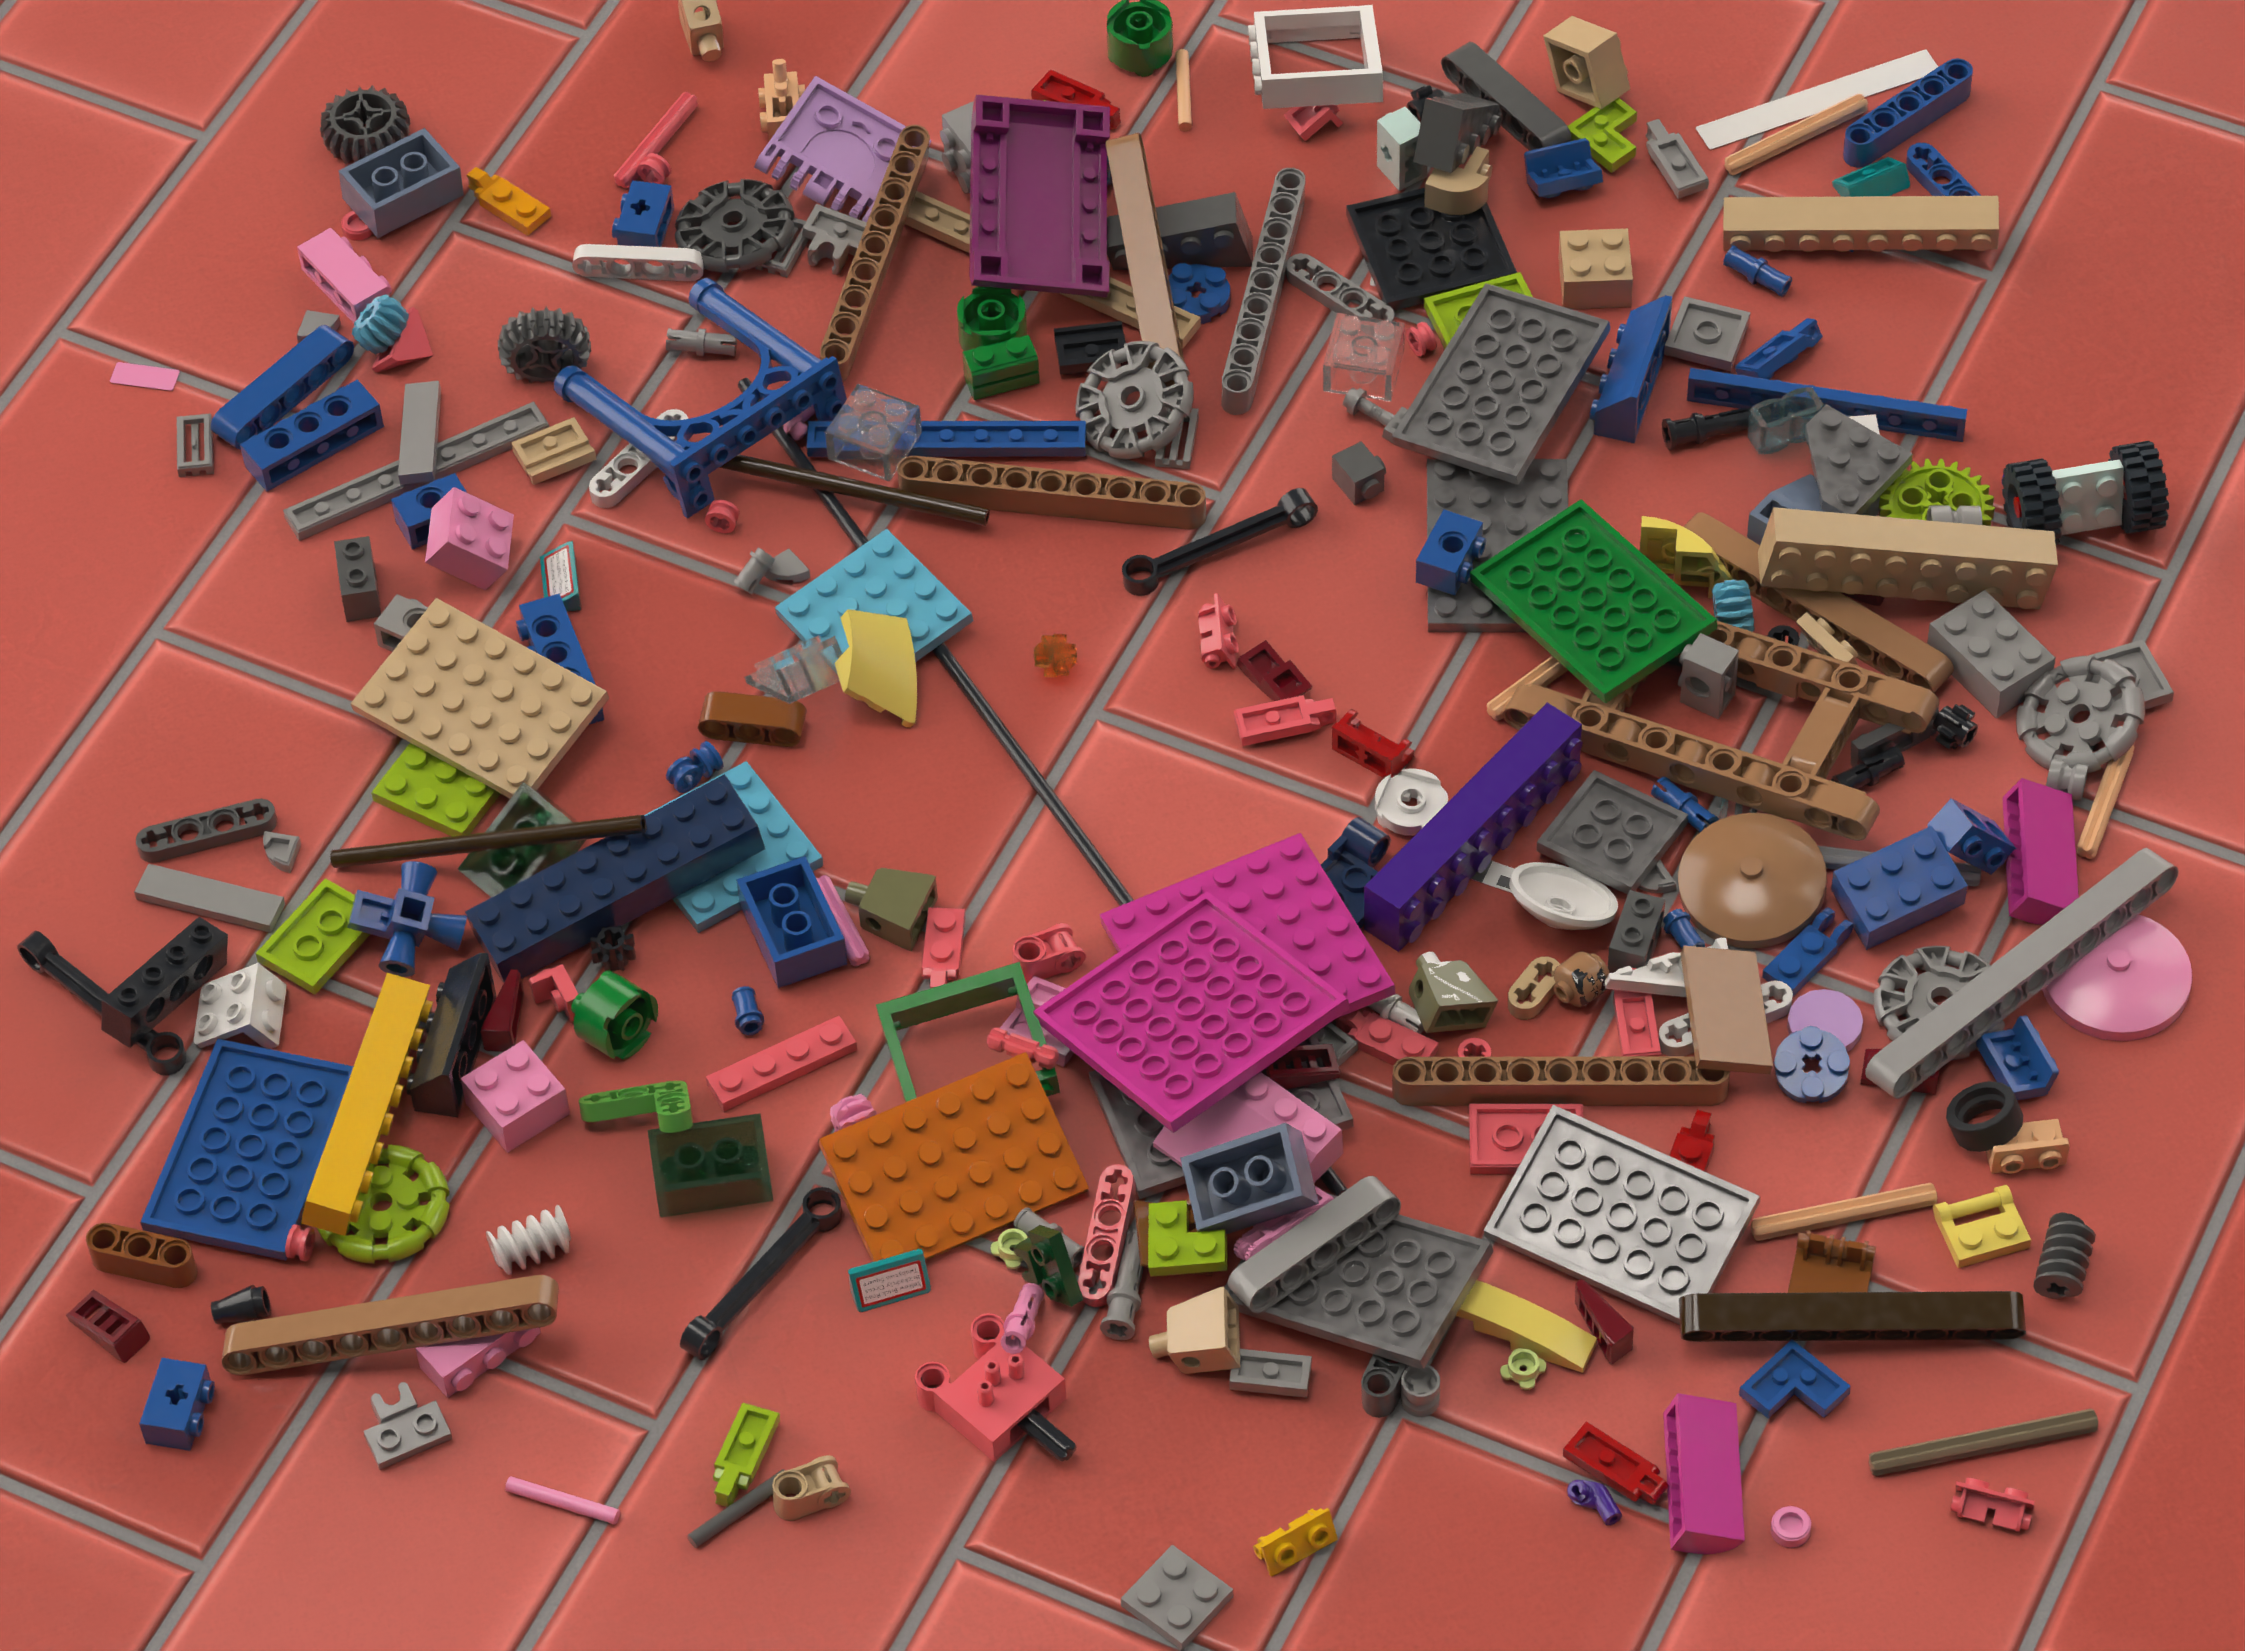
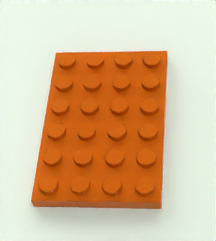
M1027 1052L826 1135L818 1140V1144L872 1262L917 1249H922L926 1261L1014 1223L1016 1216L1024 1208L1028 1207L1036 1214L1085 1193L1089 1189Z

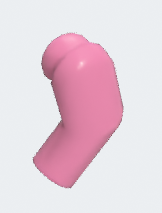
M812 405L785 423L783 427L784 432L790 434L794 440L802 439L808 432V426L804 422L815 414L814 406Z

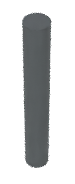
M782 1469L688 1534L687 1537L690 1543L695 1548L699 1547L773 1495L772 1484L774 1478L785 1470Z

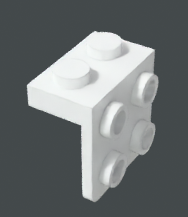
M259 963L204 984L200 991L193 1042L200 1048L216 1043L217 1039L224 1040L244 1032L266 1049L279 1046L287 984Z

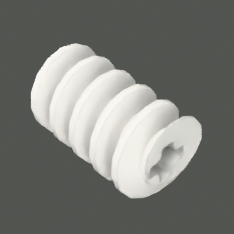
M559 1205L555 1206V1218L545 1209L540 1213V1223L533 1215L527 1216L526 1228L519 1221H513L512 1234L504 1226L498 1227L497 1239L491 1232L486 1231L492 1255L497 1265L501 1266L508 1275L512 1274V1262L514 1261L522 1270L526 1269L527 1256H530L536 1264L541 1263L540 1251L544 1250L551 1259L555 1258L556 1245H559L565 1253H569L570 1231Z

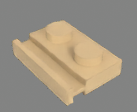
M575 417L511 442L513 453L525 473L529 475L533 485L596 460L595 450L590 446L588 438Z
M1806 612L1796 621L1803 635L1807 638V642L1820 654L1858 665L1855 658L1859 655L1846 640L1839 643L1832 636L1835 634L1834 630L1824 619L1820 617L1816 621Z

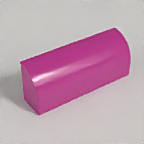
M2021 778L2002 797L2004 834L2016 847L2006 859L2009 916L2029 923L2044 925L2079 898L2072 794Z
M1677 1393L1663 1412L1666 1473L1669 1485L1667 1492L1671 1550L1694 1554L1726 1552L1738 1547L1745 1541L1737 1406L1733 1402Z

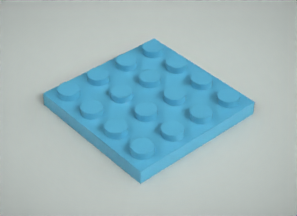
M888 529L882 531L775 607L777 616L837 677L838 674L834 663L849 647L840 618L847 609L907 618L913 642L915 662L974 621L972 613Z
M747 761L646 814L648 815L725 774L759 827L765 850L673 898V901L698 933L742 910L736 879L806 856L812 871L823 866L821 854Z

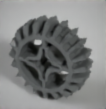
M372 85L368 90H363L360 86L355 92L346 89L345 96L335 95L334 103H326V109L321 113L320 132L324 145L328 151H331L334 158L341 157L345 164L352 160L357 162L410 134V117L407 114L404 102L399 101L396 93L389 94L386 88L377 91Z
M547 306L544 310L537 311L532 307L530 313L519 311L517 318L509 317L508 324L502 326L498 340L499 359L501 360V365L506 367L507 373L515 374L517 380L527 378L530 383L534 381H540L541 383L547 381L554 382L558 373L567 366L574 365L580 369L587 366L591 352L590 334L587 327L583 325L582 319L574 318L572 312L563 314L561 308L549 311Z

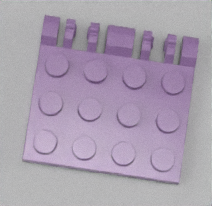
M815 76L759 155L754 168L767 174L779 156L781 159L772 173L774 179L779 180L786 172L789 163H792L799 167V169L790 181V188L797 191L809 173L813 176L803 191L804 196L824 206L836 188L840 191L832 202L830 209L835 211L841 210L849 195L858 200L856 205L852 207L849 216L859 219L866 206L870 208L862 221L867 222L900 132L906 126Z

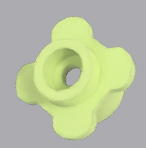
M1016 1228L1005 1230L1000 1234L998 1241L991 1244V1253L993 1256L1002 1258L1007 1268L1017 1269L1021 1266L1023 1259L1018 1257L1010 1248L1015 1247L1028 1237L1023 1231Z
M1518 1348L1509 1356L1508 1364L1501 1367L1500 1374L1505 1380L1511 1379L1519 1383L1521 1389L1530 1390L1534 1388L1535 1379L1538 1375L1546 1371V1362L1538 1358L1533 1351ZM1520 1368H1527V1370L1521 1371Z

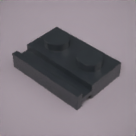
M1122 321L1054 328V340L1060 375L1087 372L1092 364L1111 349L1119 350L1125 344ZM1128 361L1121 363V367L1128 365Z

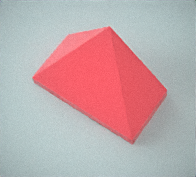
M414 307L406 311L409 314L408 321L406 322L407 326L402 330L401 336L395 340L394 345H390L385 352L378 353L372 370L376 373L433 356L419 311Z

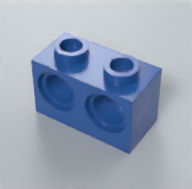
M1952 798L1927 824L1928 827L1932 826L1949 853L1991 875L2004 864L2009 855L2016 849L1994 820Z

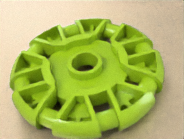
M388 1144V1148L382 1150L378 1164L389 1163V1168L386 1166L376 1167L375 1164H370L368 1171L374 1172L368 1194L360 1192L358 1200L364 1201L357 1223L350 1222L346 1232L347 1234L352 1230L355 1235L343 1236L319 1228L317 1230L329 1246H336L339 1254L355 1261L374 1264L375 1260L389 1259V1262H394L407 1258L422 1250L424 1243L430 1237L435 1238L445 1224L450 1207L446 1201L450 1191L445 1176L434 1162L428 1163L424 1160L425 1156L423 1153L408 1147ZM416 1172L419 1176L412 1182L409 1177ZM431 1200L427 1205H420V1201ZM379 1201H389L392 1203L390 1208L385 1211H375L372 1209L374 1204ZM416 1226L417 1229L412 1232L411 1229ZM388 1237L387 1244L375 1245V1238Z

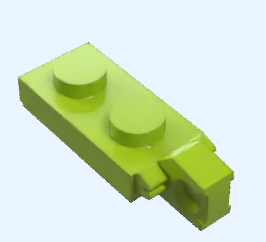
M747 1403L741 1404L714 1463L713 1481L718 1482L714 1491L717 1499L716 1504L729 1507L733 1504L739 1488L747 1490L750 1483L753 1482L780 1422V1413Z

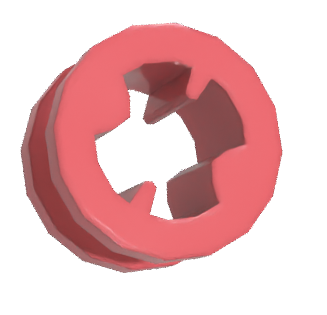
M654 153L648 154L644 158V162H641L637 167V172L643 181L663 184L665 178L671 174L672 170L669 163L662 156Z
M1420 322L1417 324V328L1410 327L1406 330L1408 344L1417 356L1425 355L1426 349L1433 351L1437 348L1435 335L1427 323Z
M714 500L711 502L708 509L709 512H707L705 517L706 525L718 533H731L740 515L739 509L726 500Z
M1469 1038L1459 1045L1458 1057H1468L1470 1053L1475 1057L1480 1055L1481 1057H1491V1048L1483 1039Z
M292 1225L286 1240V1257L293 1259L295 1256H299L301 1261H308L315 1244V1229L307 1227L305 1230H302L300 1225Z

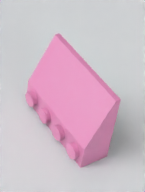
M1261 1072L1173 1133L1164 1126L1153 1142V1147L1182 1167L1181 1157L1287 1123L1302 1132L1314 1183L1343 1154L1342 1129Z

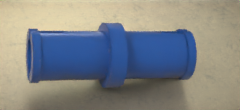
M1735 245L1728 250L1724 257L1723 265L1748 277V282L1752 284L1759 283L1781 297L1787 293L1792 284L1791 276H1787L1769 266L1768 261L1760 257L1757 259L1738 249Z
M1667 777L1657 780L1666 792L1657 785H1653L1651 795L1661 802L1687 813L1688 823L1699 832L1707 827L1703 821L1711 825L1719 820L1716 815L1698 803L1695 795L1690 792L1685 793Z

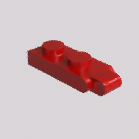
M1587 1421L1563 1448L1564 1458L1634 1502L1642 1498L1650 1504H1655L1669 1487L1668 1483L1658 1476L1660 1470L1656 1465Z

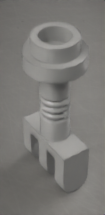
M1351 388L1343 401V406L1347 408V412L1355 415L1360 411L1385 425L1382 437L1393 443L1392 435L1408 409L1401 407L1393 415L1367 400V391L1362 388L1358 390Z

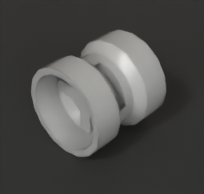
M2052 758L2046 786L2072 794L2073 800L2081 801L2089 766L2076 764L2073 768H2070V765H2066L2063 760Z
M1427 1364L1424 1369L1409 1366L1404 1371L1401 1379V1404L1403 1409L1415 1417L1431 1415L1439 1406L1440 1376L1437 1370Z

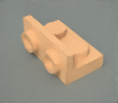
M2051 1119L2024 1122L2014 1138L2004 1145L1994 1146L1992 1150L1986 1151L1991 1173L2004 1172L2011 1174L2025 1169H2053L2066 1165L2070 1145L2068 1138H2063L2059 1120Z

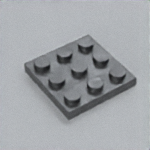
M1593 770L1538 839L1537 852L1628 895L1629 890L1636 891L1688 824V814Z

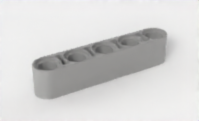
M1367 1176L1239 1265L1229 1276L1228 1287L1252 1312H1264L1393 1221L1401 1209V1202L1377 1177Z

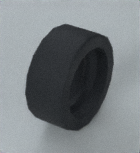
M1987 1081L1963 1089L1952 1099L1947 1107L1946 1119L1959 1146L1968 1151L1983 1152L1992 1150L1994 1146L2004 1145L2018 1134L2023 1125V1113L2015 1094L2009 1086L2001 1082ZM2002 1109L1995 1117L1985 1122L1968 1124L1971 1119L1984 1111Z

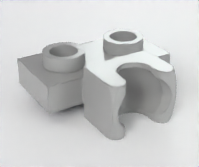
M816 204L802 230V236L812 240L808 249L809 264L815 266L820 259L827 257L834 261L832 273L835 275L839 274L848 259V254L855 256L867 222Z
M401 1382L398 1386L400 1401L394 1405L386 1404L381 1395L377 1393L373 1394L370 1399L379 1425L364 1430V1437L379 1470L452 1439L449 1427L436 1400L417 1408L412 1392L405 1382Z

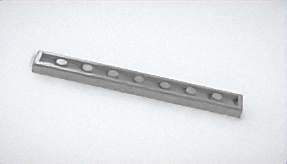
M531 402L437 443L435 480L457 473L512 449L511 442L549 427V423L535 402ZM399 460L284 509V517L298 540L301 541L386 504L392 498L400 496L407 491H412L433 481L400 484L398 478Z

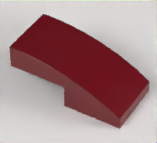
M1266 640L1240 656L1237 660L1236 665L1273 701L1302 696L1312 689V685L1293 662L1289 660L1285 663Z

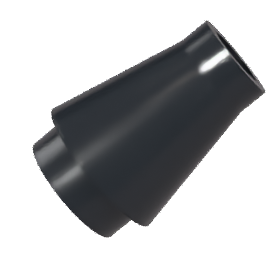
M250 1285L221 1300L211 1302V1312L216 1324L262 1320L264 1317L270 1316L271 1305L264 1286L255 1287V1285Z

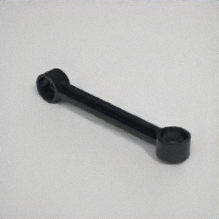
M1296 488L1283 495L1276 507L1152 559L1146 555L1132 556L1122 566L1124 587L1133 595H1148L1157 588L1158 579L1282 525L1287 524L1291 528L1305 526L1315 518L1318 506L1306 489ZM1136 571H1147L1152 574L1143 580H1135L1129 577Z
M33 931L17 945L19 954L33 970L38 973L45 971L102 1016V1000L109 993L59 955L55 946L45 935L39 931ZM152 1029L136 1043L147 1052L151 1069L160 1075L175 1074L186 1063L183 1041L175 1033H158ZM165 1047H173L179 1050L171 1059L160 1060L154 1057L158 1050Z
M818 1187L810 1190L804 1196L802 1203L803 1214L706 1317L699 1315L688 1324L680 1340V1347L699 1360L707 1359L717 1348L723 1331L817 1231L832 1230L840 1223L842 1217L841 1200L834 1190ZM821 1203L832 1205L835 1208L827 1215H815L809 1211L813 1206Z

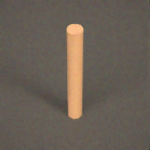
M1180 49L1175 53L1178 124L1180 130L1189 131L1192 128L1189 53L1185 49Z

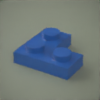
M1791 1339L1740 1386L1739 1396L1768 1419L1793 1395H1796L1825 1418L1850 1394L1851 1385Z

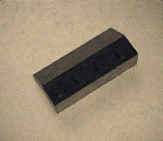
M479 953L449 968L445 983L440 982L436 994L437 1008L435 1013L430 1012L426 1025L428 1035L425 1043L421 1042L417 1050L416 1061L418 1066L415 1073H410L407 1081L406 1091L407 1095H410L412 1098L414 1111L458 1118L464 1100L461 1078L473 1071L482 1043L481 1028L496 999L488 953Z

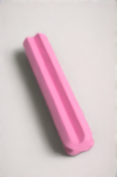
M823 875L820 878H816L844 936L846 956L851 965L859 966L867 963L869 951L830 877Z

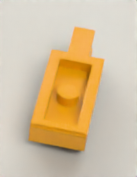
M477 167L466 174L469 181L468 187L474 191V196L479 200L480 206L523 234L530 235L551 217V210L548 206L504 178H500L498 175L490 177L487 172Z

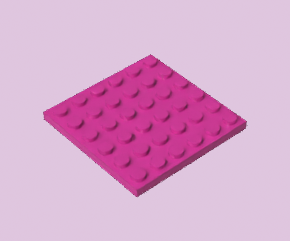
M1301 833L1100 914L1101 924L1117 952H1119L1208 891L1348 999L1350 1009L1339 1017L1396 994L1393 981Z
M1206 891L1035 1009L1033 1013L1039 1019L1040 1025L1174 1133L1350 1008L1348 999Z

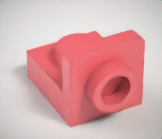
M1337 105L1292 107L1284 114L1285 118L1305 141L1330 120L1338 128L1343 124L1336 115L1341 110Z
M563 964L552 969H545L536 976L531 977L529 984L535 1003L539 1004L552 998L557 1011H565L569 1021L573 1023L575 1013L571 1011V1005L578 992Z

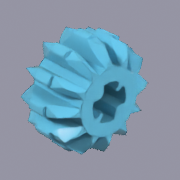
M386 294L375 297L372 303H368L366 308L360 312L359 318L354 322L352 335L360 343L359 345L367 351H371L374 354L385 352L401 336L402 330L407 326L406 322L408 321L409 314L396 299Z
M1733 579L1715 584L1712 589L1714 617L1717 621L1753 632L1752 600L1746 581H1735Z

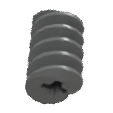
M2061 1212L2054 1214L2049 1220V1228L2047 1229L2046 1240L2042 1248L2043 1253L2040 1255L2039 1266L2037 1267L2036 1278L2033 1284L2037 1293L2052 1299L2074 1297L2082 1293V1282L2086 1278L2085 1269L2089 1266L2090 1260L2088 1257L2091 1256L2093 1249L2091 1244L2095 1242L2096 1237L2095 1232L2085 1225L2084 1221L2079 1217Z

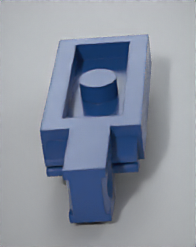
M1807 318L1790 331L1782 330L1735 365L1737 375L1762 379L1772 378L1776 370L1784 364L1796 360L1799 353L1807 347L1812 348L1823 337L1817 320Z

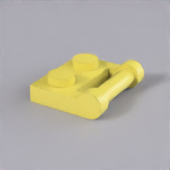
M2007 1185L1994 1188L1992 1193L1948 1205L1946 1202L1933 1205L1935 1220L1958 1268L2030 1248L2031 1238L2014 1205L2012 1193ZM1998 1207L2001 1212L1997 1215L1955 1226L1953 1219Z

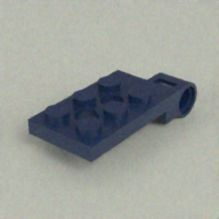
M1356 817L1347 825L1342 835L1328 848V858L1321 866L1361 929L1364 926V886L1378 873L1373 868L1386 854L1391 838L1363 818Z

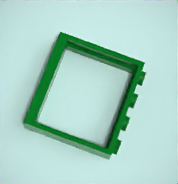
M1020 962L876 1005L880 1024L905 1102L917 1098L896 1033L898 1030L1018 995L1032 1040L1040 1042L1039 1046L1041 1047L1043 1044L1047 1045L1039 1019L1033 1013L1035 1007ZM1041 1067L1042 1070L1036 1071L1047 1097L1060 1093L1055 1068L1046 1069Z

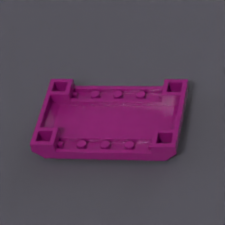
M987 95L975 96L971 120L969 263L971 286L1107 297L1109 293V261L1107 260L1106 141L1110 138V107Z

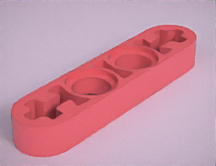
M1121 1164L1107 1167L1100 1176L1078 1277V1285L1083 1302L1091 1307L1106 1305L1108 1293L1115 1288L1135 1197L1136 1182L1133 1174L1128 1167ZM1117 1178H1123L1125 1184H1120L1117 1193L1119 1200L1113 1199L1114 1191L1111 1183H1116ZM1114 1210L1121 1214L1119 1222L1113 1226H1105L1100 1222L1102 1215L1107 1211ZM1101 1245H1108L1114 1249L1112 1256L1105 1261H1099L1093 1257L1094 1250ZM1095 1271L1101 1272L1100 1281L1103 1288H1099L1096 1294H1091L1089 1287H1094L1097 1277Z

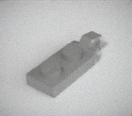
M1659 119L1648 122L1646 124L1648 126L1646 133L1648 153L1676 197L1679 199L1708 189V177L1679 133L1668 134Z

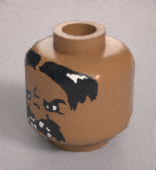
M1582 951L1575 953L1557 966L1553 976L1556 984L1553 986L1556 996L1562 1002H1569L1577 1007L1589 1004L1607 990L1605 980L1609 975L1608 967L1596 954Z

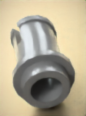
M759 547L755 552H750L752 557L733 581L750 594H753L754 589L768 569L773 570L774 566L772 564L776 560Z

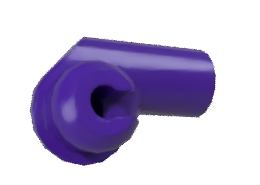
M1574 1480L1568 1485V1497L1579 1506L1596 1509L1606 1525L1615 1524L1622 1518L1621 1511L1603 1484L1587 1480Z

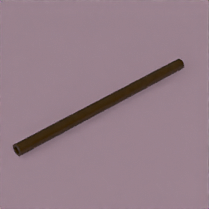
M740 454L719 467L983 526L987 525L990 515V509Z
M644 815L337 849L331 851L330 859L334 868L552 844L645 833L647 823Z

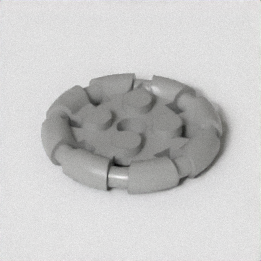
M1133 341L1125 343L1124 347L1119 350L1111 349L1098 358L1088 369L1089 375L1084 383H1080L1076 396V417L1080 418V421H1086V441L1099 452L1104 450L1109 452L1111 457L1136 459L1144 457V452L1149 450H1160L1177 436L1182 429L1180 424L1184 416L1189 417L1194 389L1193 383L1188 381L1187 377L1190 372L1185 362L1176 352L1168 347L1162 349L1155 342ZM1128 361V365L1121 367V363ZM1156 361L1152 370L1147 368L1149 363ZM1174 380V385L1166 387L1165 382ZM1101 381H1107L1108 383L1103 392L1097 389ZM1139 391V400L1133 405H1126L1128 395ZM1168 407L1172 409L1169 417L1166 419L1165 416L1167 414ZM1097 410H1100L1101 415L1094 417ZM1113 428L1117 430L1114 439L1110 438ZM1147 430L1148 436L1138 439L1137 433Z
M2078 656L2060 661V666L2041 675L2024 692L2025 701L2023 706H2019L2017 709L2016 728L2019 740L2023 739L2025 742L2027 754L2037 764L2048 770L2050 769L2052 758L2063 760L2066 765H2070V768H2073L2076 764L2089 766L2088 773L2100 770L2101 765L2112 759L2114 762L2117 761L2130 749L2139 736L2136 732L2139 724L2144 722V695L2142 689L2134 684L2136 678L2125 667L2113 660L2105 659L2103 662L2096 660L2095 656ZM2093 675L2101 676L2098 684L2091 682ZM2069 678L2070 681L2060 684L2058 688L2055 684ZM2122 692V698L2114 701L2113 697ZM2039 704L2046 706L2045 713L2036 711ZM2078 712H2090V716L2086 721L2082 723L2073 722V718ZM2118 721H2123V726L2117 727ZM2045 732H2048L2050 735V737L2046 738L2045 740L2039 739L2037 736L2038 734H2042ZM2103 740L2106 747L2093 753L2090 747ZM2064 750L2070 751L2067 756L2063 755Z
M1949 946L1921 947L1914 949L1911 955H1900L1883 970L1878 979L1880 986L1874 991V1011L1879 1025L1885 1026L1888 1030L1887 1036L1892 1041L1939 1006L1933 1002L1932 998L1935 996L1949 998L1991 965L1968 951H1964V953L1952 951ZM1946 965H1951V966L1959 967V969H1956V968H1953V967H1949V966H1946ZM1919 967L1926 972L1918 975L1915 969ZM1902 988L1905 989V993L1896 990ZM1906 1013L1907 1016L1905 1020L1900 1021L1897 1018L1898 1016ZM2002 1020L1986 1033L2003 1031L2005 1027L2004 1021ZM1976 1041L1952 1060L1967 1058L1970 1055L1969 1052L1978 1050Z

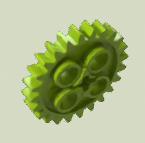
M1925 459L1924 467H1920L1913 461L1910 471L1905 469L1880 495L1879 516L1926 520L1929 505H1949L1952 511H1956L1959 506H1980L1982 525L1991 526L1995 507H1993L1994 496L1989 495V485H1981V475L1970 477V467L1959 471L1957 470L1958 462L1956 461L1950 467H1945L1943 459L1938 461L1937 466H1932L1930 460Z

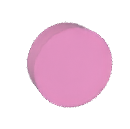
M1787 1506L1775 1512L1771 1521V1535L1778 1544L1788 1548H1795L1803 1545L1809 1539L1811 1520L1804 1510L1794 1506Z

